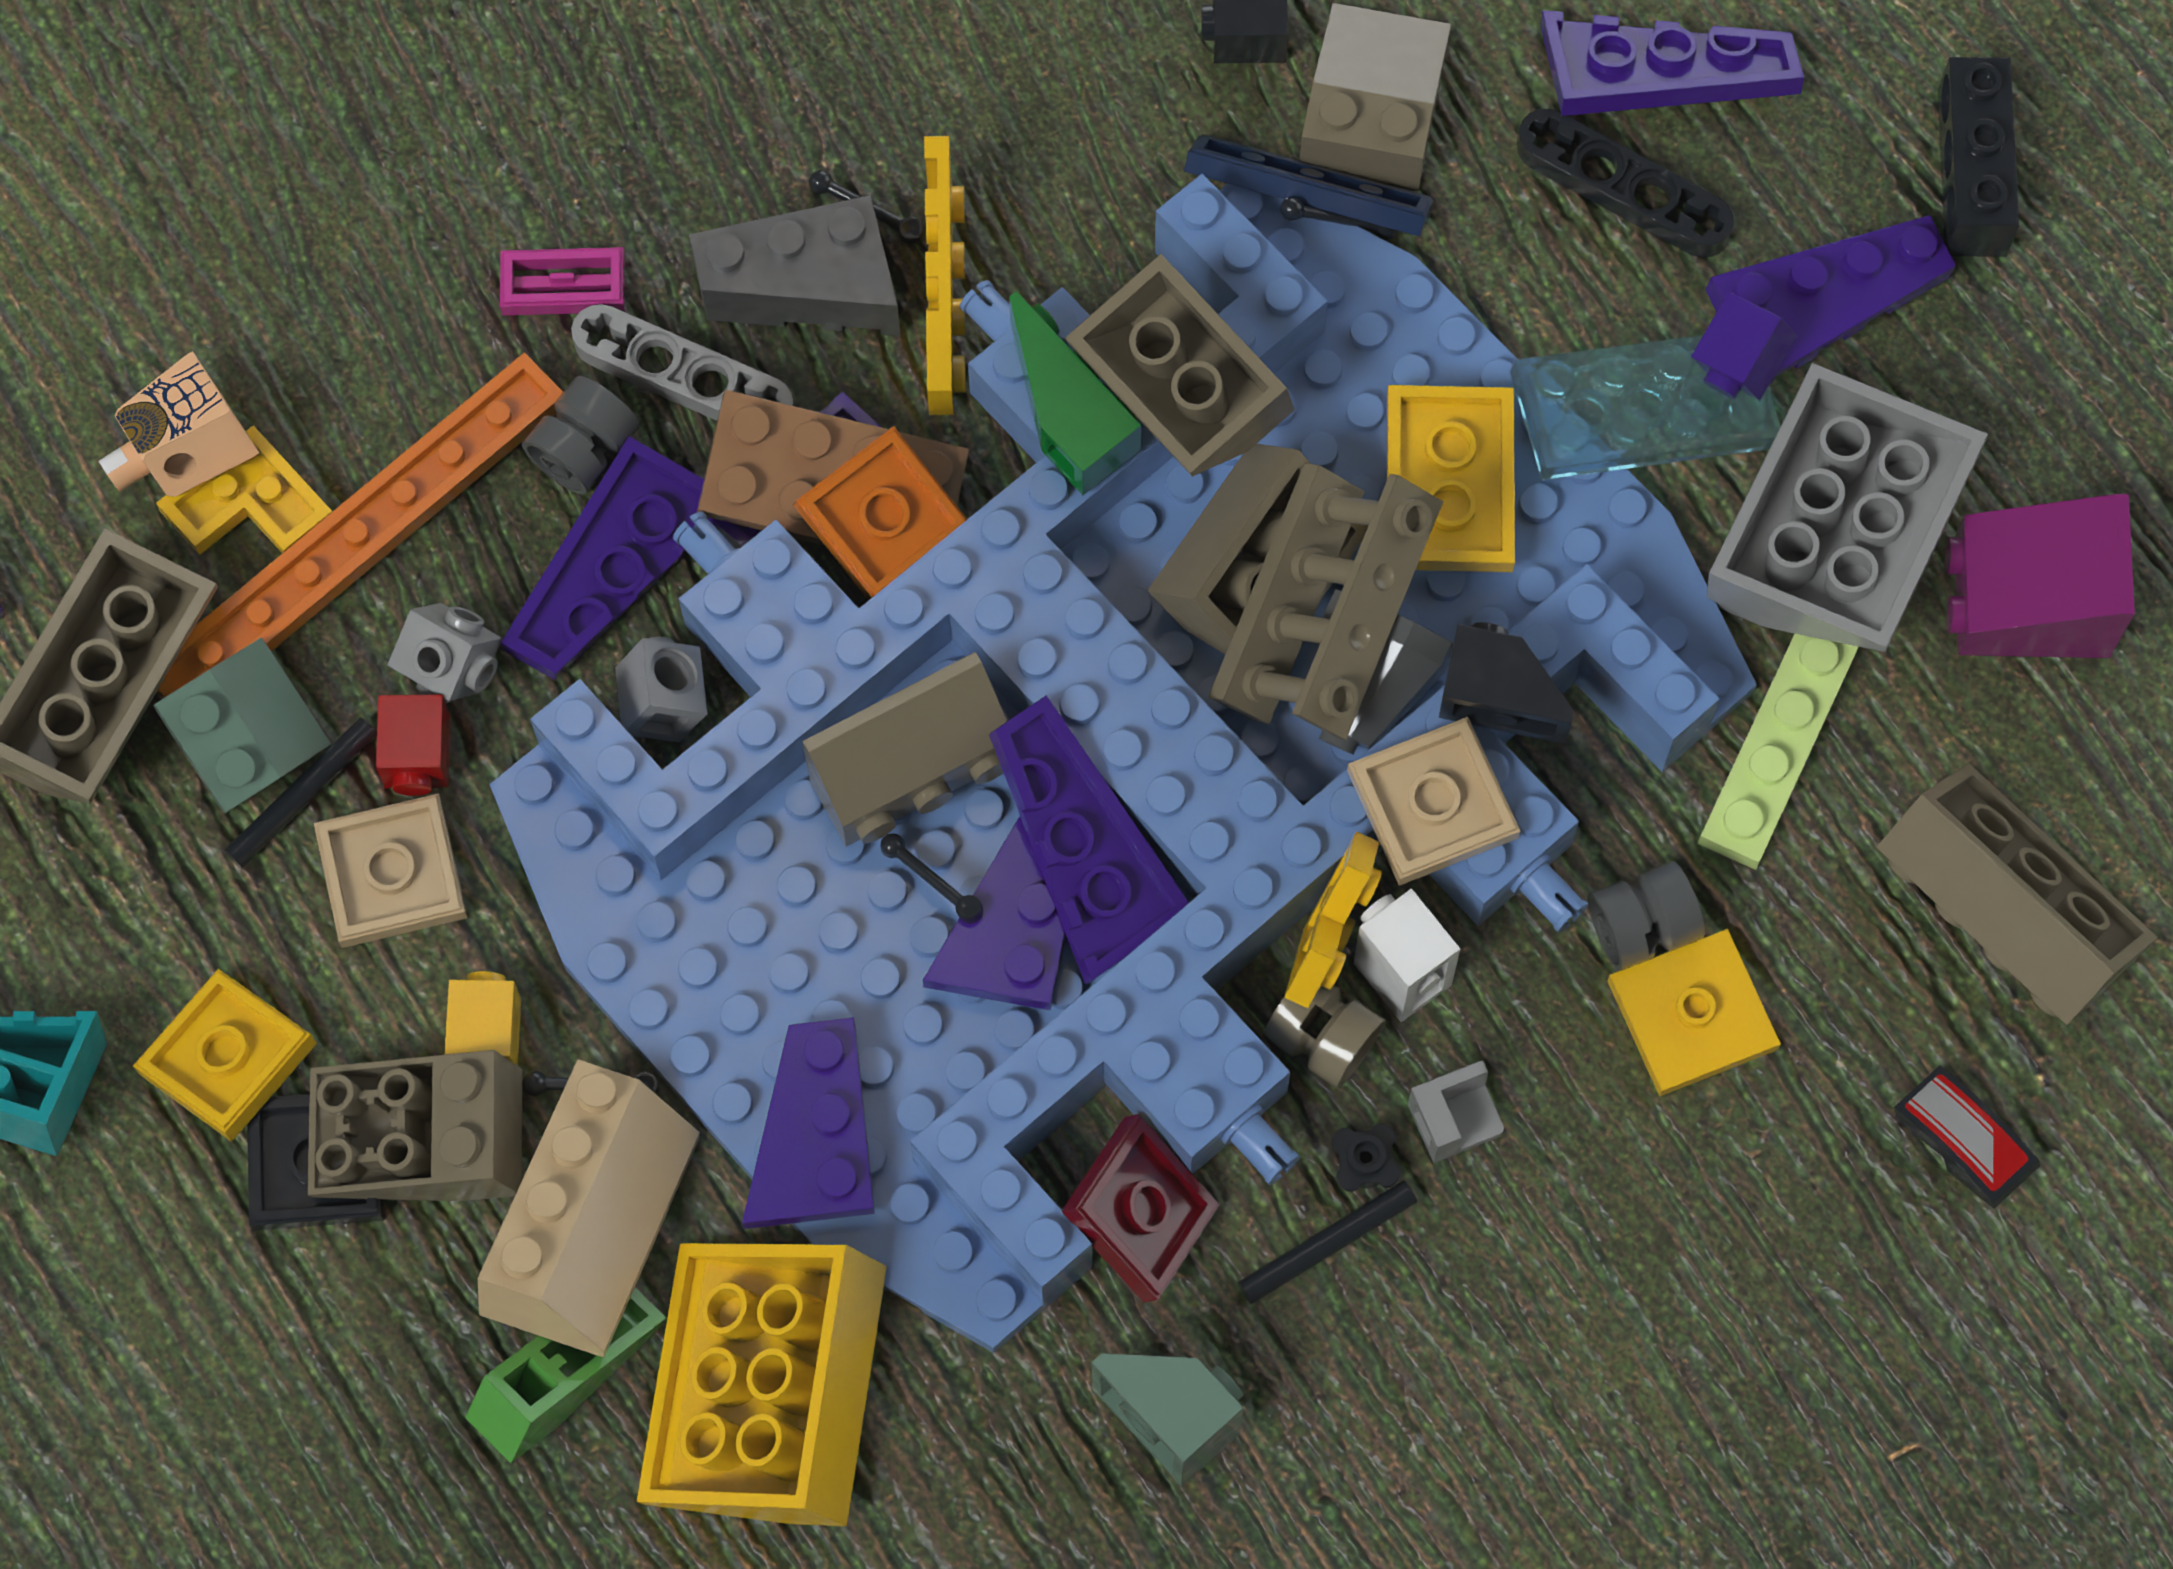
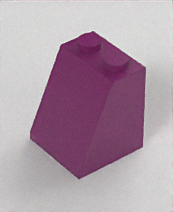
M2112 494L1964 515L1955 537H1947L1945 544L1946 574L1955 575L1956 596H1949L1947 604V630L1949 634H1958V655L2110 658L2135 615L2129 494Z

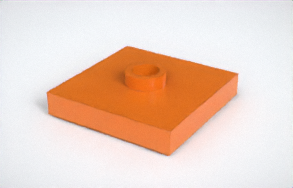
M894 426L797 499L793 504L868 601L967 520V517Z

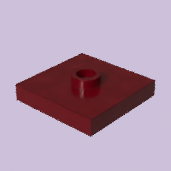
M1135 1114L1123 1118L1061 1212L1087 1237L1095 1250L1143 1303L1159 1300L1220 1204L1140 1114Z

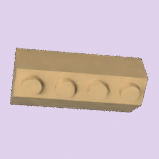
M577 1059L477 1278L479 1315L604 1358L700 1139V1132L639 1079Z

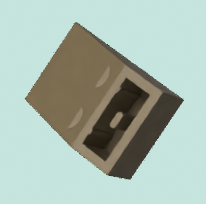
M487 1050L310 1068L308 1196L313 1198L469 1201L513 1197L516 1195L522 1182V1069L497 1051Z

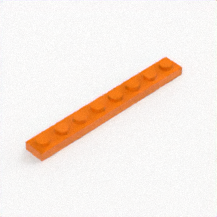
M525 352L200 621L191 632L157 693L162 698H165L261 637L270 651H273L523 442L544 416H554L556 414L555 401L563 391Z

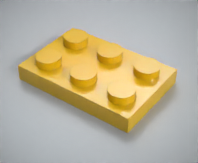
M1388 385L1387 479L1389 474L1399 475L1443 501L1416 570L1513 572L1515 565L1514 388Z

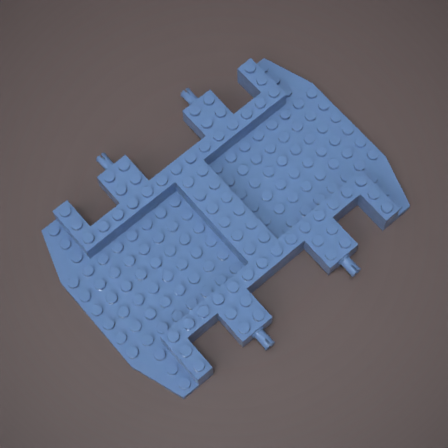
M1203 174L1199 175L1157 209L1155 253L1158 256L1162 254L1288 389L1295 410L1257 444L1298 449L1311 464L1320 465L1364 490L1362 499L1379 501L1387 481L1388 385L1514 388L1515 565L1513 572L1415 570L1398 615L1429 629L1453 644L1458 624L1471 627L1472 624L1477 622L1493 623L1507 629L1509 635L1522 637L1562 694L1572 685L1576 684L1661 772L1665 771L1754 693L1757 684L1716 602L1707 598L1708 586L1672 514L1416 256L1358 226H1348L1305 217L1289 221L1284 219L1280 212V206L1284 199L1231 184H1226L1218 190ZM985 280L977 284V289L981 292L980 296L971 289L960 303V309L965 314H968L994 341V343L968 363L970 394L1026 451L1036 464L860 608L852 602L777 520H774L744 546L735 549L708 520L707 515L703 511L691 515L690 520L695 526L691 528L684 521L675 531L673 539L691 555L708 575L678 598L684 624L745 690L750 698L662 770L582 680L579 679L530 719L538 745L490 783V787L565 970L751 1180L756 1166L788 1026L854 1017L875 1214L793 1223L791 1225L808 1244L848 1245L886 1265L883 1289L885 1292L887 1290L920 1308L922 1313L995 1353L1093 1268L1092 1243L1076 1225L1066 1218L1058 1205L1019 1164V1161L1106 1086L1112 1090L1134 1115L1140 1114L1192 1174L1225 1146L1232 1143L1265 1178L1264 1180L1269 1185L1282 1178L1280 1175L1282 1170L1287 1174L1299 1161L1300 1156L1296 1151L1293 1152L1261 1117L1265 1111L1288 1092L1290 1071L1216 991L1317 905L1356 831L1379 842L1347 772L1348 764L1455 721L1438 718L1448 668L1379 742L1370 749L1358 744L1354 755L1320 740L1319 737L1322 732L1320 728L1292 714L1296 703L1279 700L1270 724L1254 722L1209 698V693L1225 654L1184 630L1147 590L1242 455L1192 477L1141 423V450L1082 496L1041 451L1012 331L1010 304L994 289L993 284L989 280ZM1061 287L1040 305L1053 317L1060 330L1058 336L1073 351L1074 349L1069 345L1065 337L1090 315ZM1099 378L1103 385L1113 395H1115V393L1106 385V383L1101 378ZM1361 543L1350 557L1351 560H1355ZM1332 583L1319 602L1314 617L1324 618L1326 608L1335 589L1342 591L1343 584ZM1303 641L1289 676L1306 679L1320 644ZM974 652L977 653L985 668L1007 721L1047 695L1189 902L1128 956L1087 984L1084 983L1066 936L1051 1011L924 988L923 978L959 919L955 909L956 906L898 858L891 859L883 855L880 848L882 838L871 843H862L860 839L846 847L809 779L803 747L804 740ZM1472 725L1519 826L1520 836L1516 840L1429 875L1477 926L1481 925L1514 895L1522 892L1549 920L1554 929L1561 933L1570 926L1568 923L1570 919L1575 922L1589 906L1549 866L1572 846L1579 821L1505 745L1515 735L1514 733ZM1004 773L987 783L976 784L975 780L952 791V798L932 812L920 814L916 810L896 820L895 828L888 834L895 833L900 835L904 839L905 848L960 894L963 896L973 895L1020 816ZM1379 843V846H1378L1377 853H1378L1380 850H1382V847H1381L1380 843Z

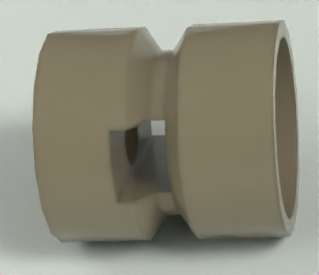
M1334 984L1331 990L1320 986L1309 1008L1283 998L1267 1023L1263 1037L1291 1057L1302 1053L1308 1056V1069L1336 1089H1339L1365 1059L1380 1036L1386 1020L1358 1000L1349 1003L1341 1001V988ZM1324 1011L1332 1017L1317 1039H1314L1307 1033Z

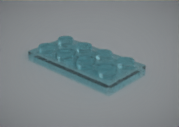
M1703 335L1516 359L1510 371L1541 480L1768 450L1771 448L1781 426L1769 388L1766 389L1760 401L1742 391L1739 392L1736 399H1732L1703 382L1707 373L1691 358Z

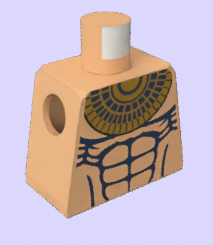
M192 351L117 409L115 417L130 441L99 460V463L119 492L151 473L167 496L176 497L259 454V451Z

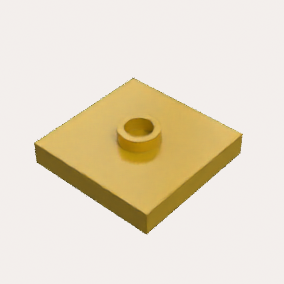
M1728 929L1661 954L1623 971L1610 974L1607 980L1659 1097L1775 1052L1781 1045Z
M218 968L137 1060L133 1067L140 1076L232 1142L315 1047L317 1042L308 1031Z

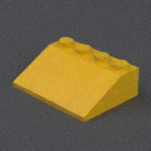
M680 1243L636 1502L649 1506L786 1524L847 1526L887 1266L848 1245Z

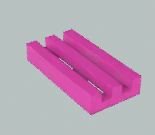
M624 248L502 250L500 256V309L502 316L579 314L581 310L598 304L612 306L625 312ZM611 268V274L574 275L573 273H551L549 276H514V270ZM601 290H611V291H602V292H565V293H528V294H513V293H527V292H564V291H601Z

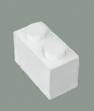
M1412 888L1396 900L1391 894L1382 897L1362 914L1360 919L1363 924L1359 928L1353 964L1402 1023L1452 986L1460 947Z

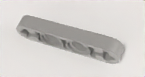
M603 304L591 305L581 310L574 318L571 328L575 350L581 360L590 366L717 421L723 393L716 397H705L698 394L693 388L697 377L706 371H717L725 375L729 381L726 390L739 393L740 385L746 384L744 386L746 395L767 400L769 397L775 398L776 402L794 406L791 391L779 379L612 306ZM604 325L610 326L612 339L628 347L626 359L621 360L623 358L621 347L612 341L602 339L597 346L591 345L588 331L599 333ZM651 347H662L671 352L673 360L666 370L659 373H650L643 370L638 364L641 354Z

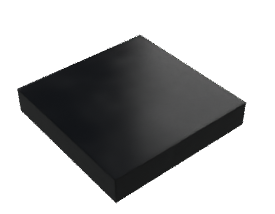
M310 1094L270 1097L247 1124L249 1226L251 1229L256 1231L384 1221L383 1199L313 1198L308 1196Z

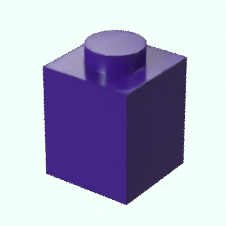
M1729 291L1692 353L1691 358L1707 373L1703 382L1714 390L1732 399H1736L1739 392L1742 391L1760 401L1798 335L1783 318Z

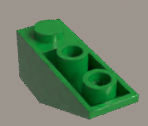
M1016 291L1009 296L1010 321L1041 451L1083 496L1141 450L1142 422L1116 394L1113 395L1099 380L1100 377L1075 350L1072 351L1058 336L1060 333L1059 327L1050 313L1038 303L1031 307Z

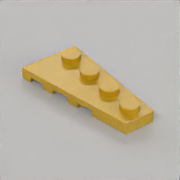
M924 136V159L927 177L925 217L926 242L928 245V251L925 252L926 296L928 301V308H926L929 415H954V393H966L965 355H954L953 336H965V313L960 309V303L963 298H953V279H965L964 242H953V223H965L964 186H952L949 136Z

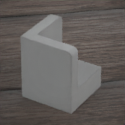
M1483 1061L1473 1063L1411 1088L1408 1107L1433 1163L1496 1139L1503 1134L1504 1126L1485 1086L1488 1071Z

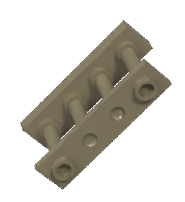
M1304 463L1208 697L1254 722L1270 724L1279 700L1296 703L1292 711L1293 715L1338 739L1346 740L1443 501L1395 474H1389L1379 501L1362 499L1364 490L1320 465ZM1351 524L1368 525L1355 560L1338 558ZM1327 582L1343 584L1344 587L1331 618L1314 617ZM1303 641L1320 644L1306 679L1289 676Z

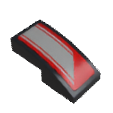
M1941 1065L1894 1107L1897 1121L1944 1158L1947 1171L1993 1209L2040 1167L2039 1159L2026 1144L1982 1100Z

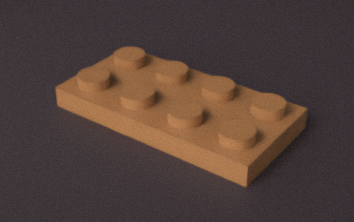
M725 389L697 512L703 511L708 518L758 530L765 529L774 520H777L793 538L824 545L793 504L889 429ZM899 432L957 505L969 449Z

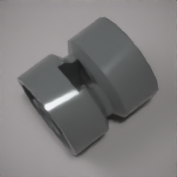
M577 376L555 401L556 417L544 416L522 442V448L534 464L550 478L568 490L583 495L587 494L607 469L605 455L618 454L629 436L632 437L639 429V422L633 412L612 392L590 378Z
M1674 861L1639 873L1636 885L1633 887L1625 881H1619L1588 894V909L1596 935L1610 963L1618 971H1623L1653 959L1656 947L1659 945L1668 951H1673L1701 940L1705 936L1704 921L1696 895L1683 870Z

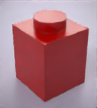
M378 695L376 769L384 787L393 788L395 793L407 796L426 795L431 792V788L448 787L450 713L443 695Z

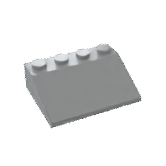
M1812 363L1709 572L1707 598L1715 601L1719 609L1762 627L1886 652L1982 451L1988 434Z

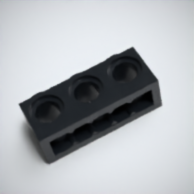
M1949 57L1937 90L1944 243L1951 256L2007 257L2019 228L2011 58Z

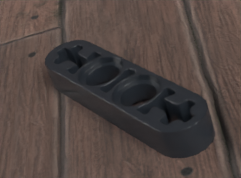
M1550 108L1538 109L1529 113L1522 120L1517 138V153L1521 160L1530 168L1690 255L1699 258L1713 257L1727 247L1734 226V218L1728 204L1720 198L1571 117L1561 116L1559 111ZM1546 131L1553 132L1556 135L1555 142L1548 143L1544 149L1534 145L1536 136L1542 137ZM1575 143L1579 146L1575 149L1571 165H1567L1564 163L1565 153L1570 154L1572 144ZM1592 156L1604 157L1613 164L1615 174L1607 180L1595 181L1583 173L1581 164ZM1654 185L1665 191L1668 203L1658 210L1645 209L1637 203L1634 193L1642 186ZM1682 201L1686 203L1684 214L1680 212L1678 222L1674 223L1670 220L1675 215L1678 202ZM1706 217L1715 221L1714 230H1708L1704 236L1694 232L1696 223H1701Z

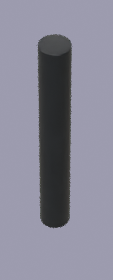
M360 717L223 850L225 854L242 869L377 737L375 729Z
M1404 1180L1238 1281L1237 1283L1242 1294L1252 1305L1416 1204L1415 1194Z

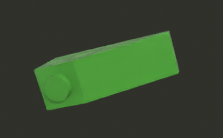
M635 1287L604 1358L537 1336L484 1376L465 1418L510 1463H513L559 1427L664 1324L667 1317Z

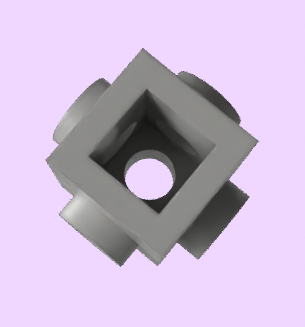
M443 603L410 609L387 665L417 682L416 689L421 694H442L445 703H448L452 700L478 694L488 686L497 669L498 663L494 657L502 637L484 628V620L470 610L456 606L448 607Z

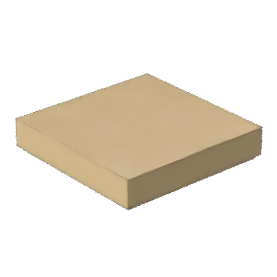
M1468 717L1348 764L1347 772L1399 886L1516 840L1520 836L1519 826Z
M439 793L314 823L338 941L342 948L467 918Z

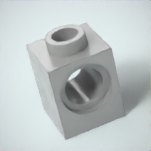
M667 637L642 638L615 667L621 725L631 736L680 742L707 715L699 646L675 643L674 640Z

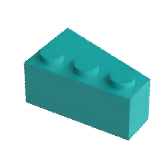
M13 1011V1017H0L1 1140L58 1156L108 1044L97 1011H76V1016L36 1017L34 1011Z

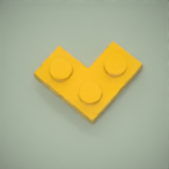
M254 425L246 433L259 451V454L176 497L165 495L156 502L162 515L199 555L247 517L283 553L332 512Z
M1357 831L1352 837L1303 929L1284 998L1309 1008L1320 986L1331 990L1346 959V954L1342 953L1350 938L1356 921L1350 918L1349 915L1356 903L1365 907L1368 905L1382 875L1381 870L1373 867L1379 846L1378 841Z

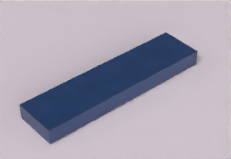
M1205 134L1199 135L1188 151L1184 172L1195 175L1203 174L1206 178L1282 199L1296 197L1304 205L1419 237L1429 220L1434 201L1426 195Z

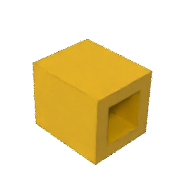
M488 971L471 972L467 974L466 980H449L444 1055L495 1050L518 1066L521 996L514 981H506L504 975Z

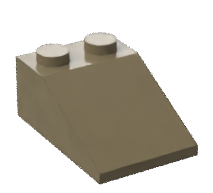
M1332 3L1301 139L1300 161L1382 184L1419 191L1451 24Z

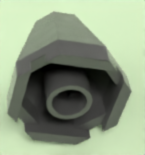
M1335 589L1326 608L1324 618H1331L1342 591ZM1397 614L1347 739H1338L1323 730L1319 739L1354 755L1358 744L1369 749L1373 747L1446 672L1450 664L1454 644L1429 629Z

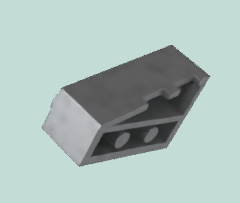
M871 195L689 234L707 320L784 327L785 322L823 325V330L843 331V326L881 329L882 335L901 336L897 301Z

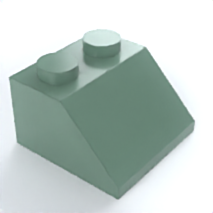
M262 637L153 705L223 813L228 812L331 745Z
M1105 1353L1100 1354L1092 1362V1390L1181 1487L1240 1434L1243 1407L1238 1400L1243 1397V1393L1234 1380L1217 1365L1209 1371L1198 1358Z

